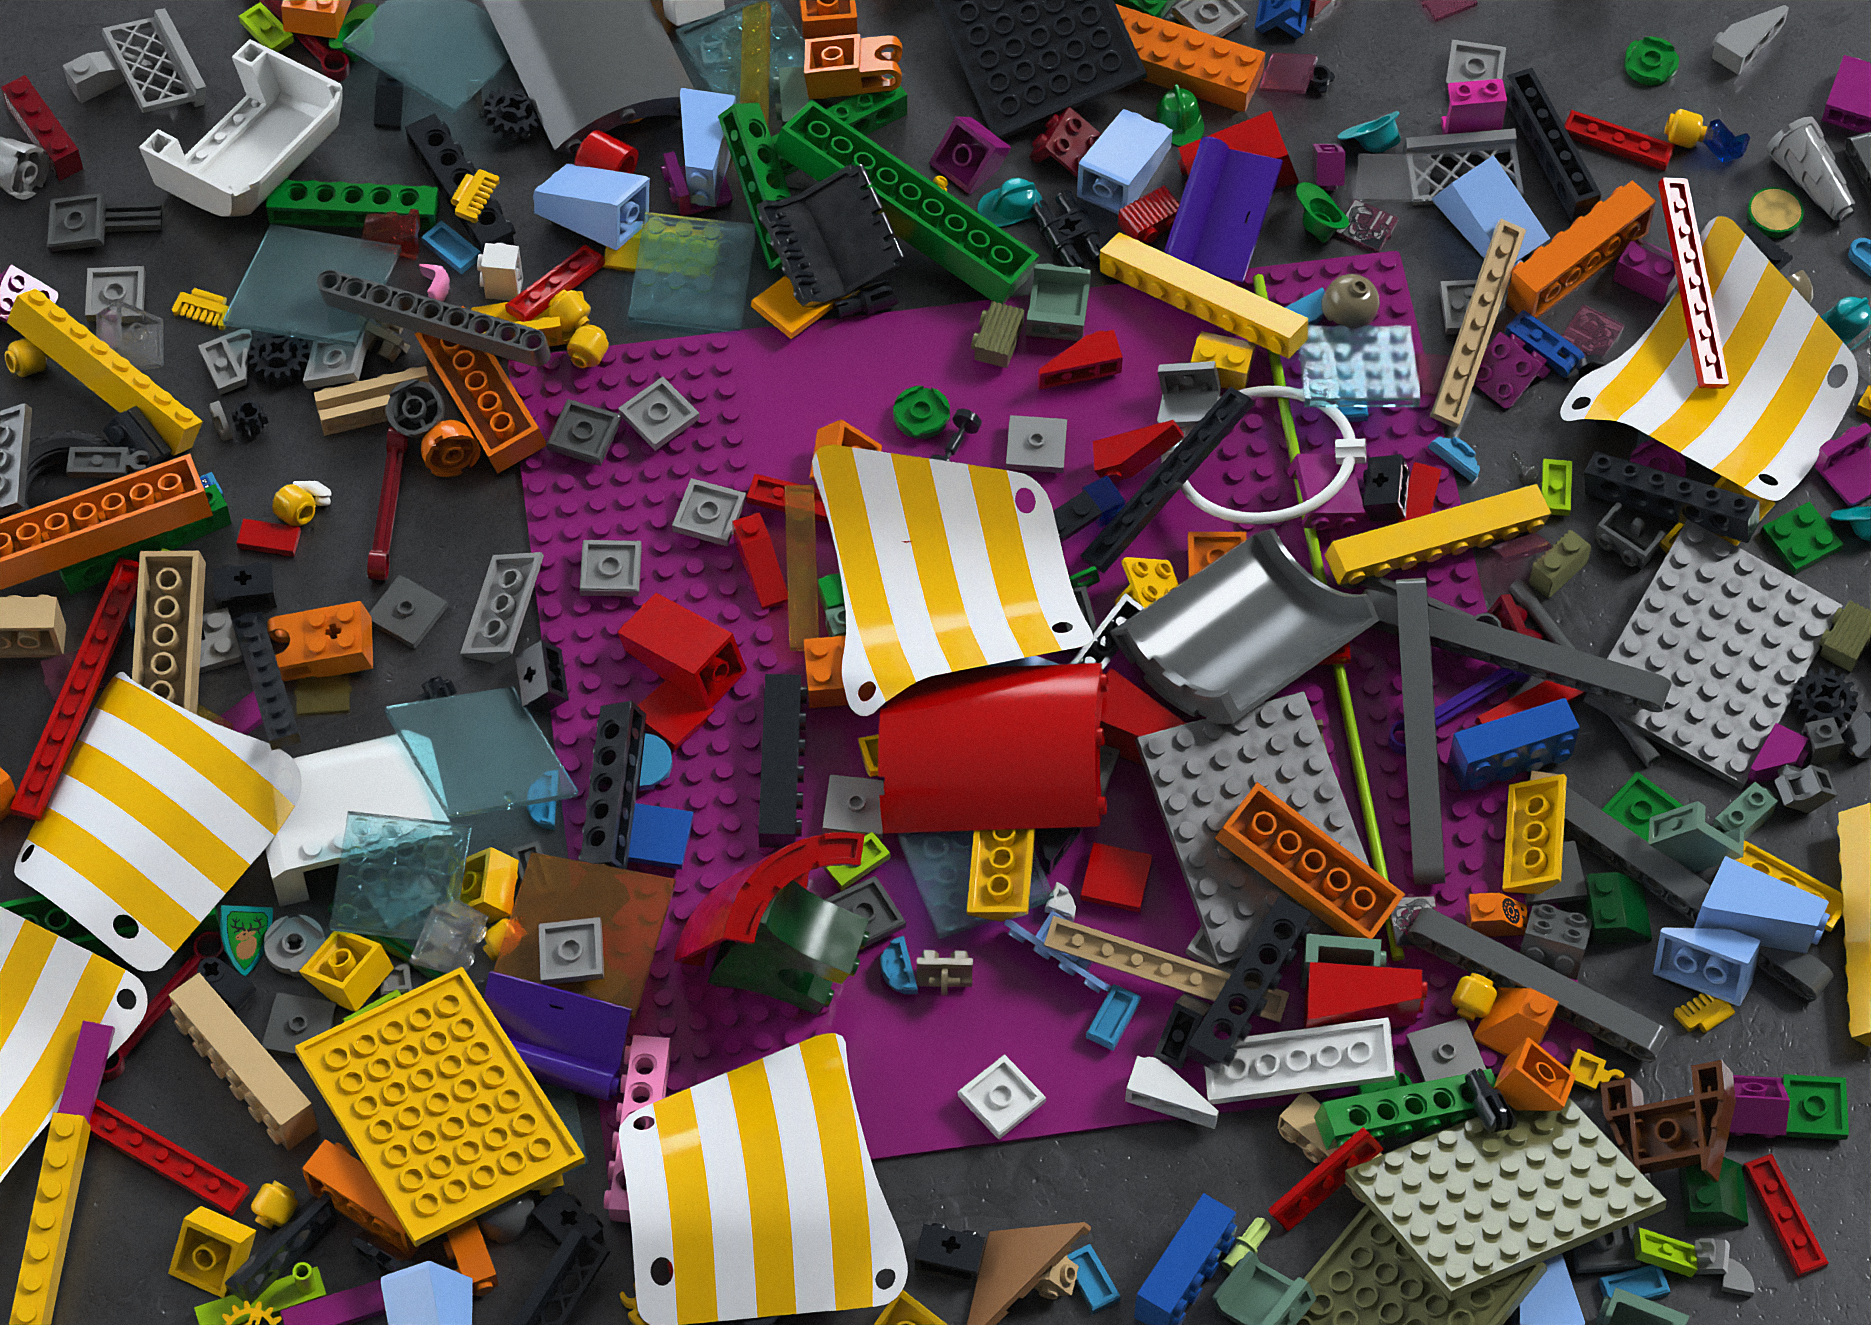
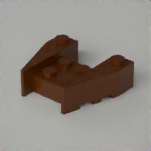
M1722 1060L1691 1065L1694 1095L1644 1104L1643 1091L1631 1077L1601 1083L1603 1113L1615 1134V1139L1621 1147L1624 1156L1650 1183L1651 1173L1701 1164L1702 1171L1713 1183L1718 1182L1736 1104L1733 1072Z

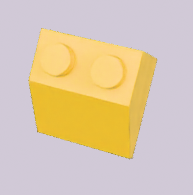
M1201 331L1196 340L1191 363L1215 361L1221 387L1226 389L1232 387L1236 390L1246 388L1257 344Z
M489 847L452 863L444 918L456 921L493 923L512 915L519 860L493 847Z
M337 927L299 972L332 1002H337V1005L356 1012L394 967L381 944Z
M200 1206L183 1219L168 1274L221 1298L227 1297L230 1291L227 1290L225 1282L248 1260L257 1230Z

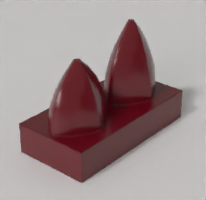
M1511 594L1500 595L1488 610L1489 614L1498 618L1501 628L1544 640L1545 636L1525 627L1524 621L1529 613L1514 603Z

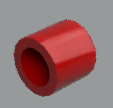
M596 130L590 133L579 146L574 165L634 174L639 157L638 150L600 130Z

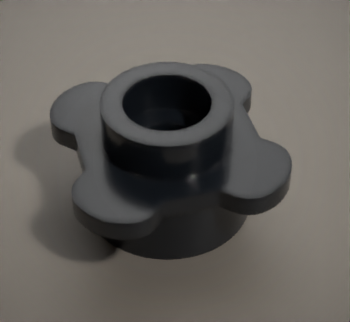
M1315 65L1310 68L1308 77L1303 79V85L1305 87H1312L1319 93H1325L1328 91L1329 83L1335 80V75L1326 66Z

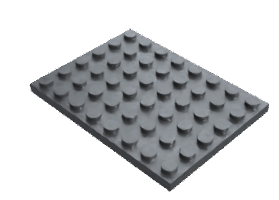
M1687 519L1607 658L1608 660L1668 678L1672 682V686L1662 712L1647 711L1591 693H1587L1583 701L1735 787L1742 789L1748 779L1750 769L1775 723H1779L1794 695V687L1798 685V679L1800 676L1804 677L1821 646L1819 641L1826 629L1829 630L1833 624L1831 621L1839 607L1842 608L1843 605Z
M1304 691L1263 702L1235 723L1219 724L1212 721L1208 722L1207 718L1140 736L1135 740L1216 967L1241 959L1279 895L1309 911L1215 839L1216 835L1257 782L1369 866ZM1312 913L1309 924L1313 927L1310 934L1327 935L1337 932ZM1284 932L1275 933L1278 939H1289V936Z

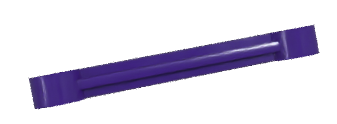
M1502 667L1436 707V728L1513 681L1526 683L1532 680L1534 676ZM1404 720L1395 722L1390 729L1388 745L1395 753L1406 755V744L1398 742L1393 735L1397 731H1405Z

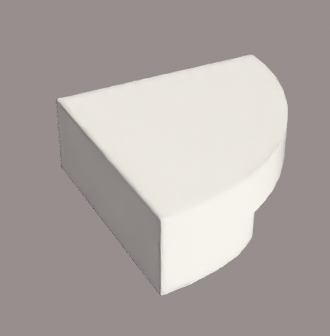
M1056 882L1045 906V912L1051 913V911H1054L1068 921L1073 922L1076 911L1075 902L1069 890L1064 885Z

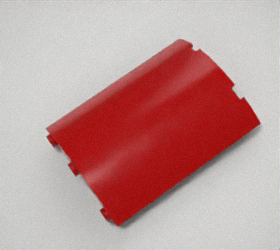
M1102 663L970 668L922 679L888 700L887 708H881L878 739V777L885 778V781H883L884 795H879L883 833L1100 826L1102 815L1107 814L1106 796L1101 797L1100 746H1104L1105 736L1104 729L1100 728L1103 695L1104 692L1109 690L1108 674H1103Z
M832 832L804 838L776 851L726 879L706 895L689 917L679 938L673 962L704 967L709 948L725 940L753 944L760 920L769 902L779 890L793 879L807 890L809 871L814 869L842 865L860 866L865 834Z

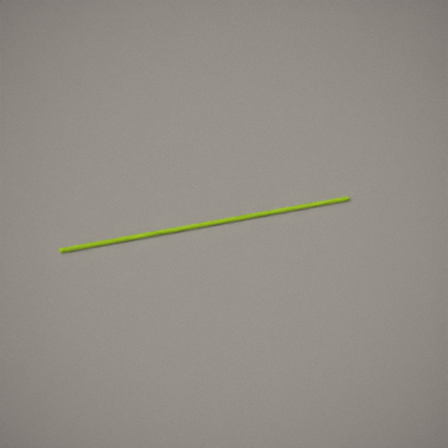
M1262 274L1253 276L1256 295L1268 300L1264 276ZM1267 349L1274 386H1286L1280 355ZM1277 397L1290 463H1292L1296 454H1300L1290 401L1289 398ZM1294 479L1298 502L1301 504L1303 499L1298 479ZM1304 528L1314 578L1327 585L1317 532L1313 528ZM1332 664L1374 871L1389 881L1344 664ZM1390 914L1385 921L1393 961H1400L1405 956L1403 947L1397 946L1392 915Z

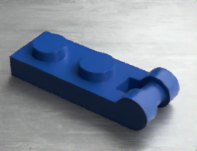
M1522 310L1505 328L1504 333L1509 337L1512 333L1526 343L1524 345L1526 349L1530 352L1534 350L1547 360L1546 363L1552 366L1561 377L1566 378L1573 371L1572 367L1585 357L1582 350L1525 310ZM1561 352L1567 356L1565 359L1559 356Z

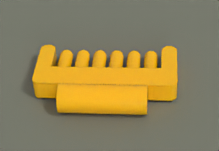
M481 169L476 172L474 177L466 174L450 200L456 206L455 215L476 223L478 215L481 214L480 210H483V205L487 204L486 199L490 198L489 194L493 193L492 189H495L496 185L500 183L499 176Z
M194 288L191 294L180 292L172 308L174 316L179 314L180 316H185L186 314L188 319L192 317L196 321L199 318V322L205 321L207 325L211 323L214 315H216L212 326L215 327L218 324L220 330L226 328L233 314L232 308L226 306V297Z
M1703 993L1699 994V999L1694 997L1693 1003L1688 1001V1008L1682 1005L1681 1008L1677 1007L1674 1010V1016L1688 1032L1699 1027L1703 1033L1708 1032L1735 1014L1731 1006L1733 1004L1707 994L1704 995Z

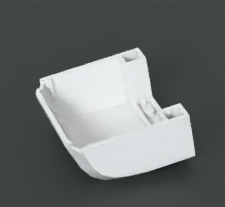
M251 39L232 56L246 96L185 156L178 139L159 129L139 147L156 186L194 206L222 217L251 214L338 127L341 112L342 86L340 83Z
M402 732L293 758L301 774V794L285 823L265 848L279 906L310 900L303 873L305 871L418 844L423 845L429 871L452 866V863L458 861L453 833L432 749L428 740ZM288 769L282 770L277 777V784L282 790H288L292 786V775Z

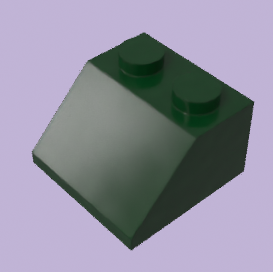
M1618 872L1587 874L1585 885L1588 895L1587 899L1584 900L1586 918H1589L1592 922L1589 933L1591 945L1652 941L1643 884Z
M1724 1157L1719 1180L1716 1183H1713L1702 1171L1701 1164L1679 1168L1685 1227L1749 1225L1742 1164Z

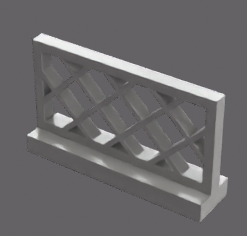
M165 8L155 10L154 17L102 28V35L143 113L191 102L194 107L205 104L206 85ZM151 28L153 35L150 38L138 33V31ZM121 34L128 37L125 43L114 40L113 36ZM133 40L145 43L146 46L143 50L130 46ZM152 46L163 50L164 53L159 57L148 53ZM127 52L139 58L133 63L125 60L123 56ZM145 59L157 65L154 70L141 66L142 61ZM163 66L173 70L172 77L159 73L160 68ZM138 72L149 78L144 83L134 79V74ZM156 79L167 83V85L162 90L152 86V81ZM174 86L182 89L185 94L175 95L170 93L169 90ZM146 92L159 96L158 100L146 102L144 95Z
M1503 129L1406 138L1402 151L1407 164L1413 206L1435 204L1431 198L1442 191L1450 179L1455 181L1459 178L1455 173L1461 166H1464L1469 171L1475 168L1466 161L1471 155H1479L1484 160H1487L1491 156H1496L1502 152H1510L1511 161L1506 167L1501 163L1499 164L1508 177L1515 181L1516 189L1523 196L1524 191L1516 149V130ZM1444 157H1451L1458 162L1452 171H1449L1439 163ZM1423 159L1431 166L1423 174L1414 167L1413 160ZM1434 168L1447 176L1440 185L1427 177ZM1422 182H1425L1435 190L1431 196L1419 197L1417 188Z

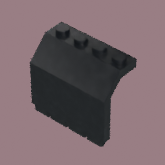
M863 164L857 167L848 165L795 196L780 201L764 200L756 205L760 212V222L767 228L770 234L771 246L779 254L783 263L782 270L786 277L790 279L794 287V297L802 307H817L848 296L899 267L898 261L905 257L898 239L888 240L895 232L886 213L876 214L883 209V206L875 188L871 187L865 190V187L872 182Z

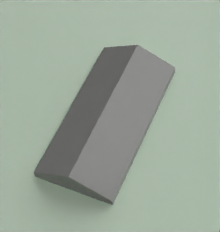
M542 552L492 556L460 652L463 657L495 664L512 655L544 557Z

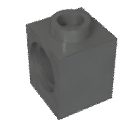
M1834 717L1805 723L1801 735L1808 738L1805 750L1809 751L1806 758L1808 765L1837 760L1844 742Z

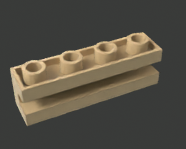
M426 366L412 367L402 372L383 374L377 378L353 381L347 385L335 388L328 387L314 392L324 436L388 421L385 408L392 389L401 382L411 379L430 383Z
M1303 1092L1279 1116L1277 1128L1285 1140L1290 1143L1295 1142L1300 1146L1308 1159L1321 1164L1338 1148L1326 1150L1314 1119V1115L1321 1104L1307 1092ZM1379 1153V1154H1378L1377 1156H1375L1374 1158L1379 1157V1156H1381V1155H1383V1154ZM1346 1181L1345 1184L1351 1188L1353 1195L1361 1202H1364Z

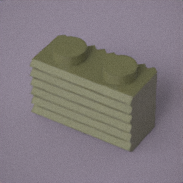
M993 301L988 311L983 310L979 326L982 327L981 332H975L971 343V349L975 350L974 360L1008 368L1024 324V310L1022 308H1013L1011 305H1002L1000 302L996 303Z
M1568 530L1567 534H1564L1563 537H1560L1559 541H1556V544H1552V548H1549L1548 551H1545L1544 555H1541L1540 558H1537L1536 562H1533L1529 584L1546 598H1550L1588 563L1589 552L1592 547L1573 530Z
M1849 601L1845 609L1840 607L1837 609L1831 621L1835 626L1832 631L1825 630L1819 645L1823 647L1820 657L1852 672L1871 637V611L1863 606H1859L1858 603Z

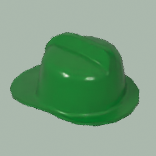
M372 3L362 4L349 12L343 21L337 39L330 38L328 45L332 49H339L344 52L350 61L357 62L374 44L372 25L378 15L376 5Z
M1178 84L1174 85L1173 89L1165 93L1163 98L1157 103L1156 113L1159 123L1173 130L1171 144L1181 147L1201 139L1204 133V121L1195 95L1187 89L1179 88Z
M1302 182L1297 185L1295 190L1296 196L1304 207L1303 226L1321 242H1327L1338 229L1348 227V217L1323 189L1309 182Z

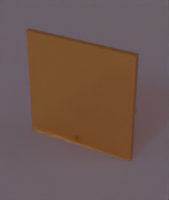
M531 852L493 971L542 984L540 977L539 924L600 917L603 933L604 979L546 986L631 1008L630 1018H635L676 880L609 867L606 864L598 865Z

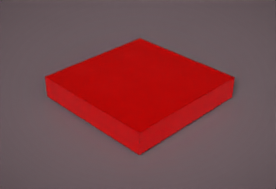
M665 680L637 705L646 713L645 729L652 735L665 741L668 747L674 751L707 723L708 717L714 712L713 708L706 709L668 680Z
M1093 842L1080 900L1140 913L1153 855Z

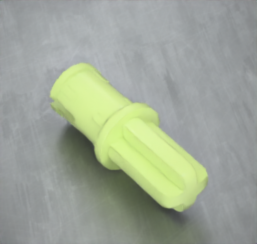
M1257 1217L1243 1236L1235 1239L1236 1245L1221 1262L1222 1267L1231 1274L1236 1263L1248 1251L1258 1253L1257 1247L1271 1230L1270 1223L1262 1217Z

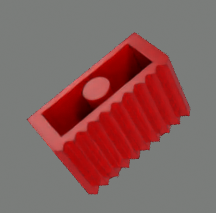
M1162 185L1161 188H1157L1121 208L1118 215V225L1129 237L1142 243H1152L1159 234L1166 230L1171 231L1180 203L1166 186Z

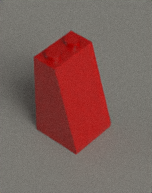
M1271 110L1208 136L1222 140L1228 145L1229 149L1281 159L1283 163L1275 188L1299 182ZM1201 139L1178 148L1181 159H1178L1177 162L1182 175L1188 174L1189 176Z
M655 593L617 631L626 652L708 710L747 672L733 633L658 593Z
M1111 668L1106 673L1108 674L1109 690L1104 692L1101 709L1100 728L1104 729V745L1119 749V757L1144 766L1135 743L1137 737L1186 723Z
M1310 962L1305 985L1303 1029L1380 1018H1389L1391 1029L1415 1025L1418 1013H1423L1424 1000L1427 999V982L1422 981V970Z

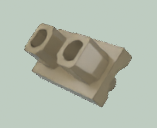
M359 318L356 323L360 329L359 332L365 331L369 337L367 351H371L378 339L383 344L377 354L391 363L395 361L401 351L404 353L408 352L411 346L404 343L403 338L393 334V332L401 334L403 331L402 327L375 320L376 323L381 325L379 327Z
M924 950L921 958H917V986L941 987V996H947V987H972L973 958H968L966 951H954L951 953V958H939V953L935 950Z

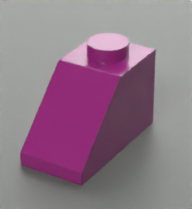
M1313 144L1314 182L1316 185L1321 186L1323 190H1337L1338 186H1344L1345 151L1341 144Z
M1775 723L1750 769L1746 783L1752 785L1754 782L1761 783L1780 777L1777 769L1785 764L1802 767L1809 754V751L1805 750L1808 738Z

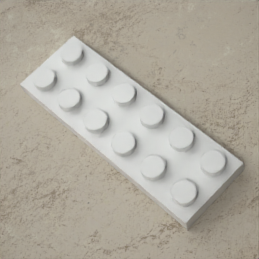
M1389 1018L1248 1036L1244 1042L1241 1040L1237 1042L1234 1047L1237 1050L1234 1060L1229 1067L1223 1065L1219 1074L1205 1066L1207 1097L1211 1105L1396 1080Z

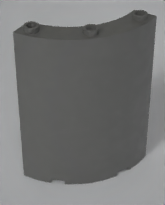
M482 0L555 151L575 155L583 140L593 131L600 130L605 133L612 128L630 123L636 119L659 115L682 117L680 90L681 88L695 89L650 0Z
M1273 528L1256 532L1111 630L1110 633L1129 663L1132 665L1136 662L1146 674L1143 678L1145 682L1165 700L1193 717L1200 714L1207 717L1208 722L1230 724L1238 721L1380 619L1367 594L1343 593L1323 584L1310 575L1291 556Z

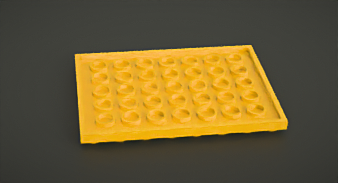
M463 967L453 970L295 1046L297 1056L415 1247L585 1163L584 1154Z

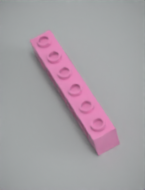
M633 1035L631 1046H626L624 1064L628 1065V1073L622 1074L620 1093H625L623 1103H618L616 1111V1122H620V1126L636 1110L665 1098L671 1059L670 1038ZM642 1068L652 1069V1072L646 1075L638 1073ZM640 1096L648 1098L644 1103H636L634 1101ZM642 1116L634 1121L633 1126L642 1125L645 1127L643 1130H647L655 1124V1120L649 1116ZM614 1132L612 1151H616L615 1161L609 1162L608 1180H612L611 1190L605 1191L604 1209L609 1210L610 1221L631 1223L628 1193L622 1189V1186L626 1184L619 1132Z

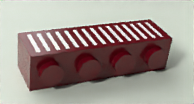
M26 75L2 86L1 90L6 107L32 144L45 150L42 153L49 157V168L56 178L61 181L83 170L78 148Z

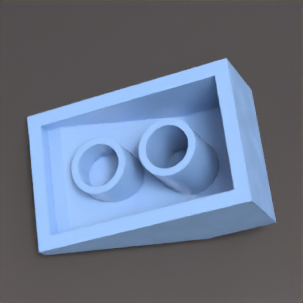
M1662 928L1653 974L1740 1007L1753 983L1761 940L1732 929Z

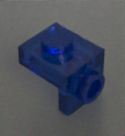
M1720 119L1710 121L1703 143L1721 162H1726L1743 157L1751 137L1748 133L1735 136Z

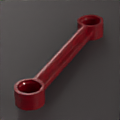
M259 0L283 24L281 9L283 1ZM292 33L321 62L324 76L336 82H341L349 76V60L344 52L332 51L318 36ZM332 63L344 64V66L338 70H330L327 68Z
M389 427L387 433V456L374 541L368 556L367 575L368 579L371 580L388 579L389 551L403 459L406 457L408 450V437L397 432L394 427Z
M205 932L196 938L194 942L195 953L147 1005L146 1013L140 1024L129 1038L112 1054L119 1058V1062L114 1068L104 1070L102 1080L110 1081L122 1075L125 1069L124 1058L172 1006L169 994L197 974L198 965L203 959L216 957L222 962L225 960L227 954L221 935L216 932ZM214 942L221 946L219 952L213 956H203L200 954V949L207 943Z

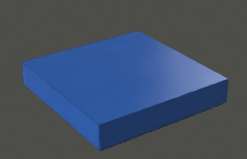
M635 803L628 862L682 870L694 813L692 811Z

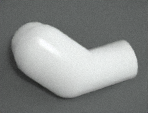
M293 482L294 485L315 496V504L317 506L330 505L331 490L320 482Z

